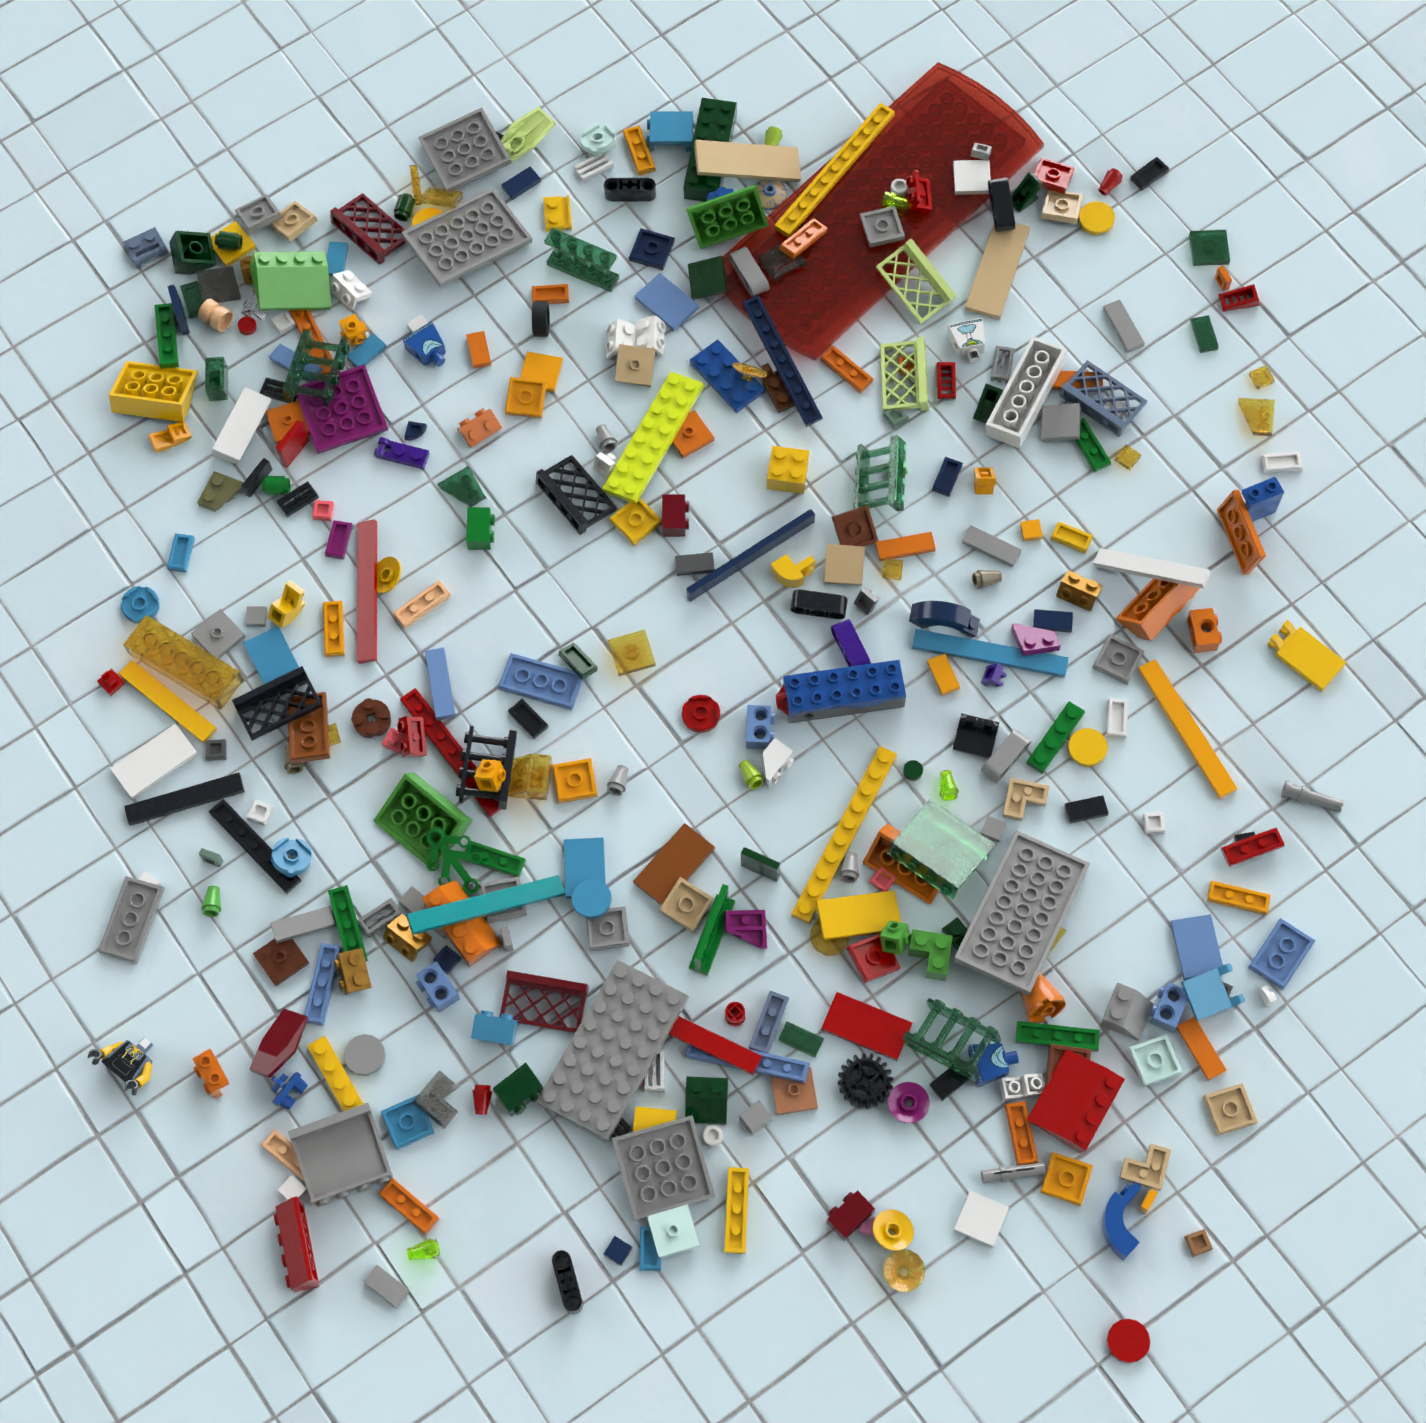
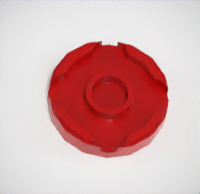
M699 694L692 696L682 707L683 723L693 732L705 733L711 731L720 720L718 703L708 695Z
M1129 1318L1119 1320L1113 1324L1108 1331L1106 1339L1112 1356L1124 1363H1134L1144 1358L1149 1351L1151 1342L1145 1326L1137 1320Z

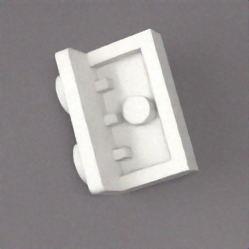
M350 270L333 274L329 284L330 291L349 310H354L357 302L370 298L372 294Z
M656 315L637 320L635 346L655 349L657 354L663 355L665 323Z
M616 319L608 326L606 332L608 341L605 346L607 351L606 358L610 359L614 355L617 356L619 344L635 346L637 325Z

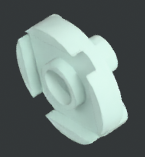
M593 125L584 130L582 138H580L582 148L595 157L614 148L617 142L615 131L612 127L604 125L605 127Z

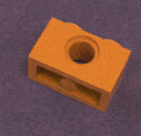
M1213 608L1190 610L1187 622L1194 653L1217 651L1220 643H1222L1221 632H1218L1217 614H1214ZM1201 628H1206L1209 632H1204Z

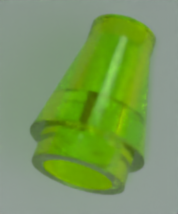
M891 190L890 192L885 191L881 203L885 208L895 206L896 209L907 210L909 204L907 199Z
M944 770L940 772L939 795L945 801L956 799L959 790L952 772Z
M429 1238L413 1247L407 1248L409 1260L435 1259L436 1256L440 1255L437 1239L432 1240Z

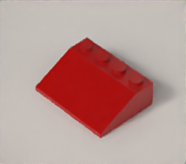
M1067 1049L1054 1069L1049 1084L1045 1085L1026 1121L1078 1153H1082L1087 1150L1125 1079L1110 1069Z

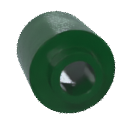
M404 193L398 196L394 208V217L397 220L405 222L411 217L416 202L412 195Z
M219 231V234L215 235V245L218 246V249L241 250L243 244L242 235Z

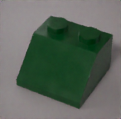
M175 231L169 241L176 274H195L216 266L210 233Z
M526 1062L493 1088L496 1098L511 1117L514 1114H521L526 1109V1105L531 1101H537L538 1097L542 1095L541 1092L543 1090L542 1084Z
M686 1076L685 1117L693 1115L694 1122L699 1124L726 1125L728 1078Z

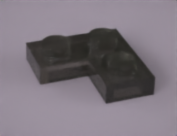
M439 1070L412 1103L445 1129L458 1111L443 1099L455 1083Z

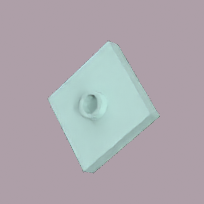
M1167 1034L1128 1047L1129 1054L1143 1087L1183 1073Z
M688 1204L647 1216L659 1258L700 1247Z

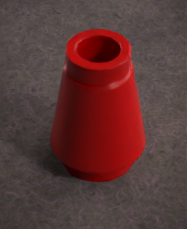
M1115 168L1108 170L1098 191L1102 195L1107 196L1108 193L1122 182V173Z
M475 1085L474 1090H472L475 1114L487 1115L493 1091H491L490 1085Z

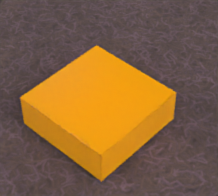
M1039 519L1020 522L1023 541L1042 539L1043 535Z
M1153 1189L1148 1191L1138 1208L1143 1214L1147 1213L1158 1192Z

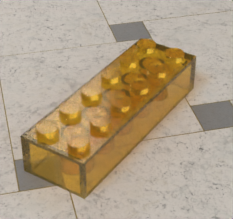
M148 615L142 619L123 644L129 655L222 710L244 680L239 670Z

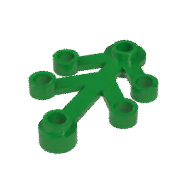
M439 827L430 829L426 835V840L431 845L429 861L426 863L427 869L429 871L437 870L439 868L437 860L439 849L444 854L441 877L438 879V884L440 886L444 885L441 882L443 877L447 878L448 883L451 882L449 874L452 865L464 881V891L467 894L478 892L480 889L479 881L476 878L470 877L458 859L478 864L482 861L483 855L478 851L469 853L451 850L446 844H459L460 847L466 848L471 844L470 837L467 835L461 837L446 835L445 831ZM435 833L440 835L439 841L434 839ZM462 838L468 840L467 845L461 843ZM474 854L479 855V861L473 859ZM431 861L436 863L435 869L430 867ZM470 882L475 883V889L469 887Z

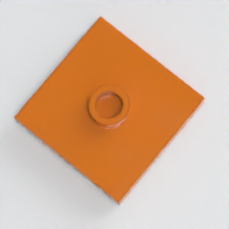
M299 401L266 410L276 445L297 420L304 423L307 434L310 435Z
M693 410L688 413L672 444L682 458H685L715 441V438L697 412Z

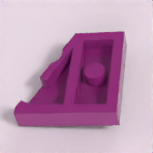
M729 910L724 912L726 933L762 950L767 949L765 910Z

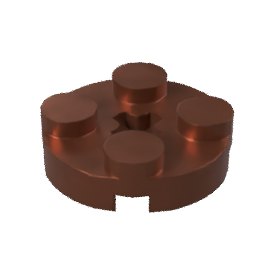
M367 698L355 707L351 720L359 735L365 738H372L377 735L381 736L388 731L391 725V714L386 704L379 700ZM375 715V722H367L368 716Z

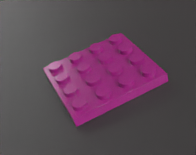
M365 364L294 387L318 454L388 431V426Z

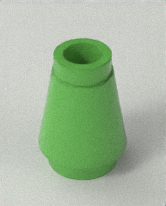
M208 887L201 906L203 915L208 917L219 915L221 911L219 887Z

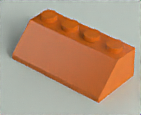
M1152 579L1116 617V620L1138 638L1151 641L1182 610V607L1194 597L1200 588Z
M886 824L879 830L862 862L875 871L880 870L882 866L897 877V879L894 878V883L930 905L955 866L889 824ZM884 871L881 872V875L891 880V877H889L887 873H885Z
M457 880L438 886L422 897V901L428 909L469 897ZM484 917L441 927L469 967L503 944Z

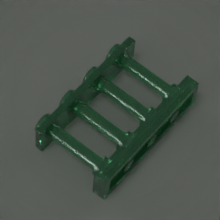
M552 228L544 240L546 245L554 248L546 261L547 266L612 292L619 280V274L610 271L617 259V255Z
M309 330L302 331L282 389L286 401L293 402L295 395L303 394L321 397L324 406L329 407L330 401L334 399L335 386H338L340 381V371L345 366V356L350 351V345L347 343L346 337H341L339 344L314 341ZM317 348L335 351L336 355L334 360L309 356L310 350ZM311 363L329 366L331 370L329 375L304 371V367ZM304 378L326 382L324 390L300 387L299 382Z
M893 435L887 447L869 451L864 445L858 444L856 452L857 468L855 469L854 509L868 505L869 508L888 504L897 512L903 511L906 442L898 435ZM890 454V461L888 463L869 467L870 458ZM889 471V478L887 480L869 484V475ZM888 488L887 497L868 501V492Z
M928 998L926 1002L931 1011L917 1033L912 1034L908 1031L905 1033L903 1040L906 1046L977 1082L981 1076L977 1063L991 1041L997 1044L1001 1042L998 1030L992 1026L985 1027L981 1025L979 1020L974 1017L968 1018L956 1008L950 1009L946 1007L945 1003L938 999L934 1001ZM940 1014L948 1018L936 1040L931 1043L925 1041L924 1036L937 1015ZM955 1023L966 1027L953 1050L949 1052L944 1051L941 1046ZM975 1032L983 1036L982 1041L970 1060L964 1061L960 1059L959 1054L972 1033Z

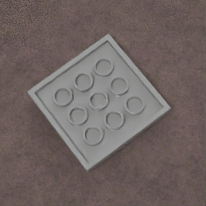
M479 108L418 137L447 193L512 164L507 151L483 108Z
M693 1115L612 1138L634 1221L715 1197Z

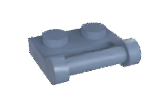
M155 227L122 242L136 268L161 254L166 255L169 253Z

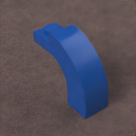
M1136 1182L1132 1186L1129 1184L1125 1186L1120 1192L1122 1197L1117 1192H1114L1108 1200L1102 1216V1228L1106 1242L1122 1261L1140 1243L1126 1229L1123 1222V1212L1126 1205L1142 1188Z

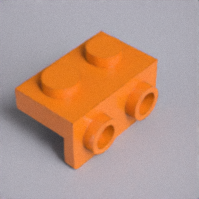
M482 408L475 413L476 417L469 420V418H466L459 423L460 427L457 428V431L461 432L470 448L502 429L491 409L485 411Z
M208 1049L192 1058L196 1065L193 1069L198 1078H203L205 1082L203 1087L208 1096L212 1094L217 1099L223 1095L220 1089L229 1085V1081L213 1051Z

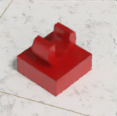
M112 668L102 674L101 678L97 680L98 684L110 696L126 684Z

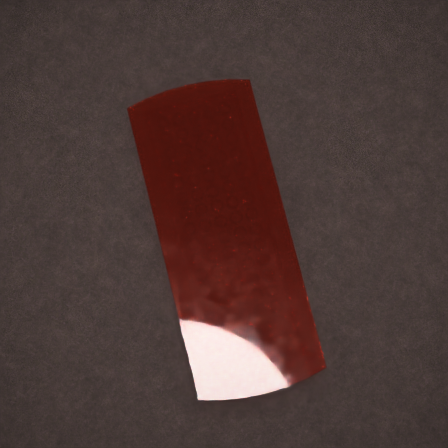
M937 62L889 106L890 109L895 111V116L794 232L796 233L813 218L828 228L827 232L794 259L779 249L780 245L788 237L775 230L774 225L828 162L766 217L768 227L748 233L723 256L727 292L724 295L750 320L742 302L753 297L748 293L728 257V254L747 247L768 281L769 290L758 295L785 346L815 361L892 289L875 268L878 264L902 247L909 239H912L927 257L990 198L989 194L955 195L953 161L983 160L971 157L975 143L992 147L988 159L990 161L991 180L1007 177L1009 180L1044 148L1043 141L1013 108L986 87L955 69ZM914 170L918 171L920 178L930 180L932 211L927 214L910 210L909 202L907 201L908 193L904 197H895L890 191L891 183L895 179L907 180V177ZM895 206L905 234V240L869 248L860 220V214ZM904 251L898 254L897 262H908V256ZM885 264L882 268L886 273L893 274L894 264ZM897 265L896 274L906 275L907 266ZM909 267V272H911L915 267ZM895 278V285L903 278Z

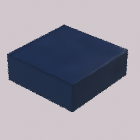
M445 945L435 956L433 962L437 961L439 966L449 974L462 958Z
M614 1236L605 1250L604 1256L622 1266L633 1247Z

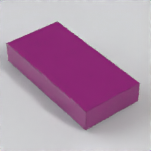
M333 520L325 550L326 557L344 560L353 527L352 523Z

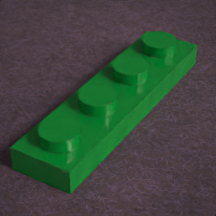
M172 303L154 305L160 368L179 367L175 315Z
M1068 701L1028 758L1026 764L1043 774L1084 716L1085 711Z
M345 885L328 890L344 952L362 948L365 961H368L348 886Z
M1017 1021L1015 1043L1048 1047L1050 1044L1098 1052L1100 1030Z

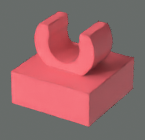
M390 728L382 742V746L401 754L399 748L401 740L398 730Z

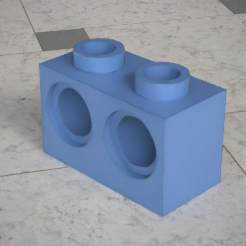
M747 706L746 749H766L774 739V731H770V724L774 725L775 713H771V706ZM764 716L766 719L759 721L756 717ZM757 734H763L765 737L763 739H758L755 736Z
M437 961L416 974L418 978L416 984L421 992L426 991L429 997L426 999L432 1009L436 1007L441 1012L460 1000L457 991ZM428 977H436L433 983H426ZM444 992L447 994L444 999H437L439 993Z
M1168 982L1166 987L1161 986L1157 995L1160 1001L1158 1005H1153L1149 1015L1152 1016L1151 1024L1174 1033L1188 999L1182 987ZM1168 994H1174L1177 997V1001H1171L1168 998ZM1160 1012L1168 1013L1170 1019H1163Z

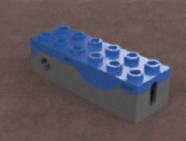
M900 660L783 676V686L776 694L777 709L788 716L789 724L905 707L906 701Z

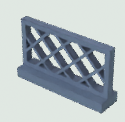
M1088 360L1068 382L1063 384L1059 395L1070 404L1080 403L1083 413L1118 437L1124 433L1125 428L1147 404L1146 399ZM1088 367L1094 371V376H1084L1085 369ZM1095 380L1096 387L1086 388L1085 381ZM1098 380H1107L1109 386L1100 387ZM1082 381L1083 388L1076 389L1072 386L1074 382ZM1120 389L1124 392V396L1115 397L1113 390ZM1110 390V398H1101L1100 391ZM1087 392H1097L1098 399L1089 398ZM1129 400H1136L1140 405L1138 407H1130ZM1115 401H1125L1127 408H1116ZM1112 402L1114 409H1105L1102 403ZM1127 412V420L1124 422L1120 419L1118 413Z

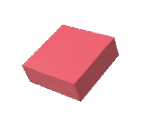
M315 500L312 514L313 520L332 521L334 502Z
M881 866L869 883L881 892H885L891 888L895 881L894 878L897 879V877ZM884 871L887 875L889 874L891 880L881 875V872Z

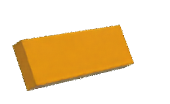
M640 125L624 129L623 135L638 175L641 176L655 172L656 168Z
M342 600L323 602L325 657L345 656Z
M1211 881L1207 901L1267 915L1271 895Z

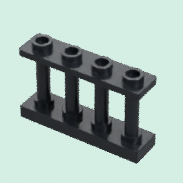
M471 725L469 732L465 731L464 743H467V748L462 750L461 761H464V767H460L458 776L462 781L461 785L457 784L456 796H459V803L463 804L464 795L490 798L499 802L498 809L506 810L517 731L509 730L508 737L504 738L474 735V726ZM472 742L503 746L506 749V755L498 756L471 752ZM470 760L501 761L506 771L505 780L501 783V790L492 792L467 788V777L474 778L476 773L475 770H468Z

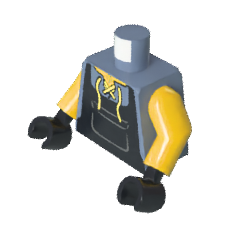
M145 1037L137 1046L129 1040L121 1041L100 1050L91 1049L87 1058L95 1057L92 1061L93 1065H97L99 1060L103 1059L101 1062L126 1083L125 1091L132 1089L131 1095L135 1096L137 1090L150 1080L153 1061L146 1053L153 1044Z

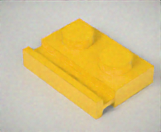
M566 195L567 197H543L546 232L562 231L567 228L572 230L569 195Z

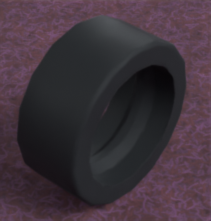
M534 301L532 304V331L534 337L549 336L550 312L547 301Z

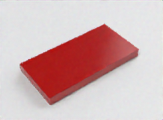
M836 992L821 1030L898 1061L913 1023Z

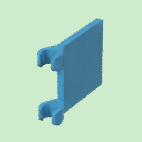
M1231 964L1219 966L1181 982L1196 1021L1245 1002L1242 994L1229 998L1221 980V975L1233 971Z

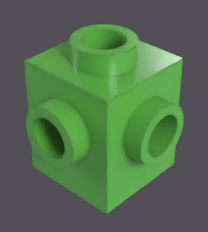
M895 921L888 922L880 935L883 952L899 955L903 953L911 941L908 924Z

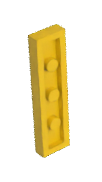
M324 1035L307 1045L343 1111L363 1105L364 1103L326 1036Z
M728 1167L724 1253L746 1254L749 1168Z

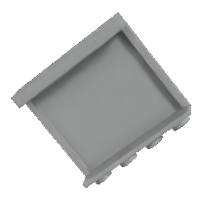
M368 1103L288 1131L312 1205H317V1207L329 1203V1199L337 1197V1200L348 1197L351 1191L357 1190V1192H362L369 1189V1185L377 1182L378 1185L389 1182V1178L393 1177Z

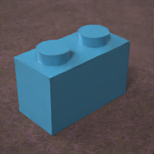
M481 1010V1014H475L471 1038L514 1045L518 1020H513V1015L501 1014V1017H495L493 1012Z

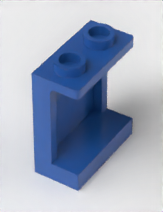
M1276 477L1242 490L1241 494L1246 501L1245 505L1252 522L1276 513L1284 494V490Z

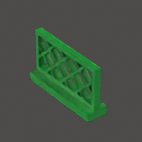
M722 884L719 895L716 894L689 965V970L707 976L725 932L724 912L733 910L735 900L729 898L727 885Z

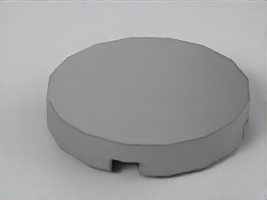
M367 1034L356 1036L350 1040L344 1052V1059L348 1068L353 1073L362 1076H368L380 1070L386 1057L384 1046L380 1040L373 1035Z

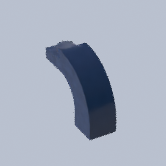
M922 601L912 604L909 622L922 629L931 626L950 627L970 638L977 637L980 619L971 615L970 609L958 604L944 601Z

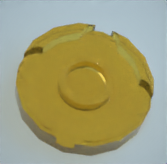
M819 919L812 925L810 931L812 946L816 951L826 956H835L842 953L850 941V937L823 941Z

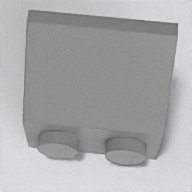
M1117 982L1100 1026L1139 1041L1153 1003L1139 991Z

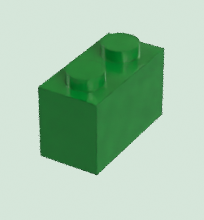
M467 507L466 543L468 550H491V543L495 541V534L492 531V526H495V514L491 513L490 507Z

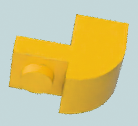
M785 554L771 563V573L777 581L790 588L804 585V576L811 575L815 569V560L812 556L795 565L789 556Z
M292 581L287 582L282 597L271 603L267 618L280 628L290 624L304 608L305 602L302 599L305 591Z

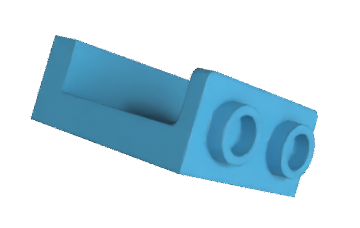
M650 111V119H647V130H650V134L646 135V142L650 144V151H654L655 145H686V152H691L693 142V111Z

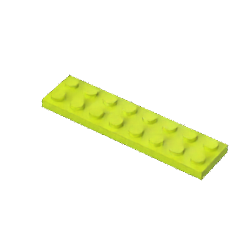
M674 372L669 373L602 489L605 493L637 504L688 413H690L704 388L702 382Z

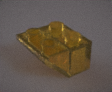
M528 754L514 758L508 796L548 800L553 765L551 755Z

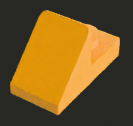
M974 467L975 494H993L994 486H996L993 467Z

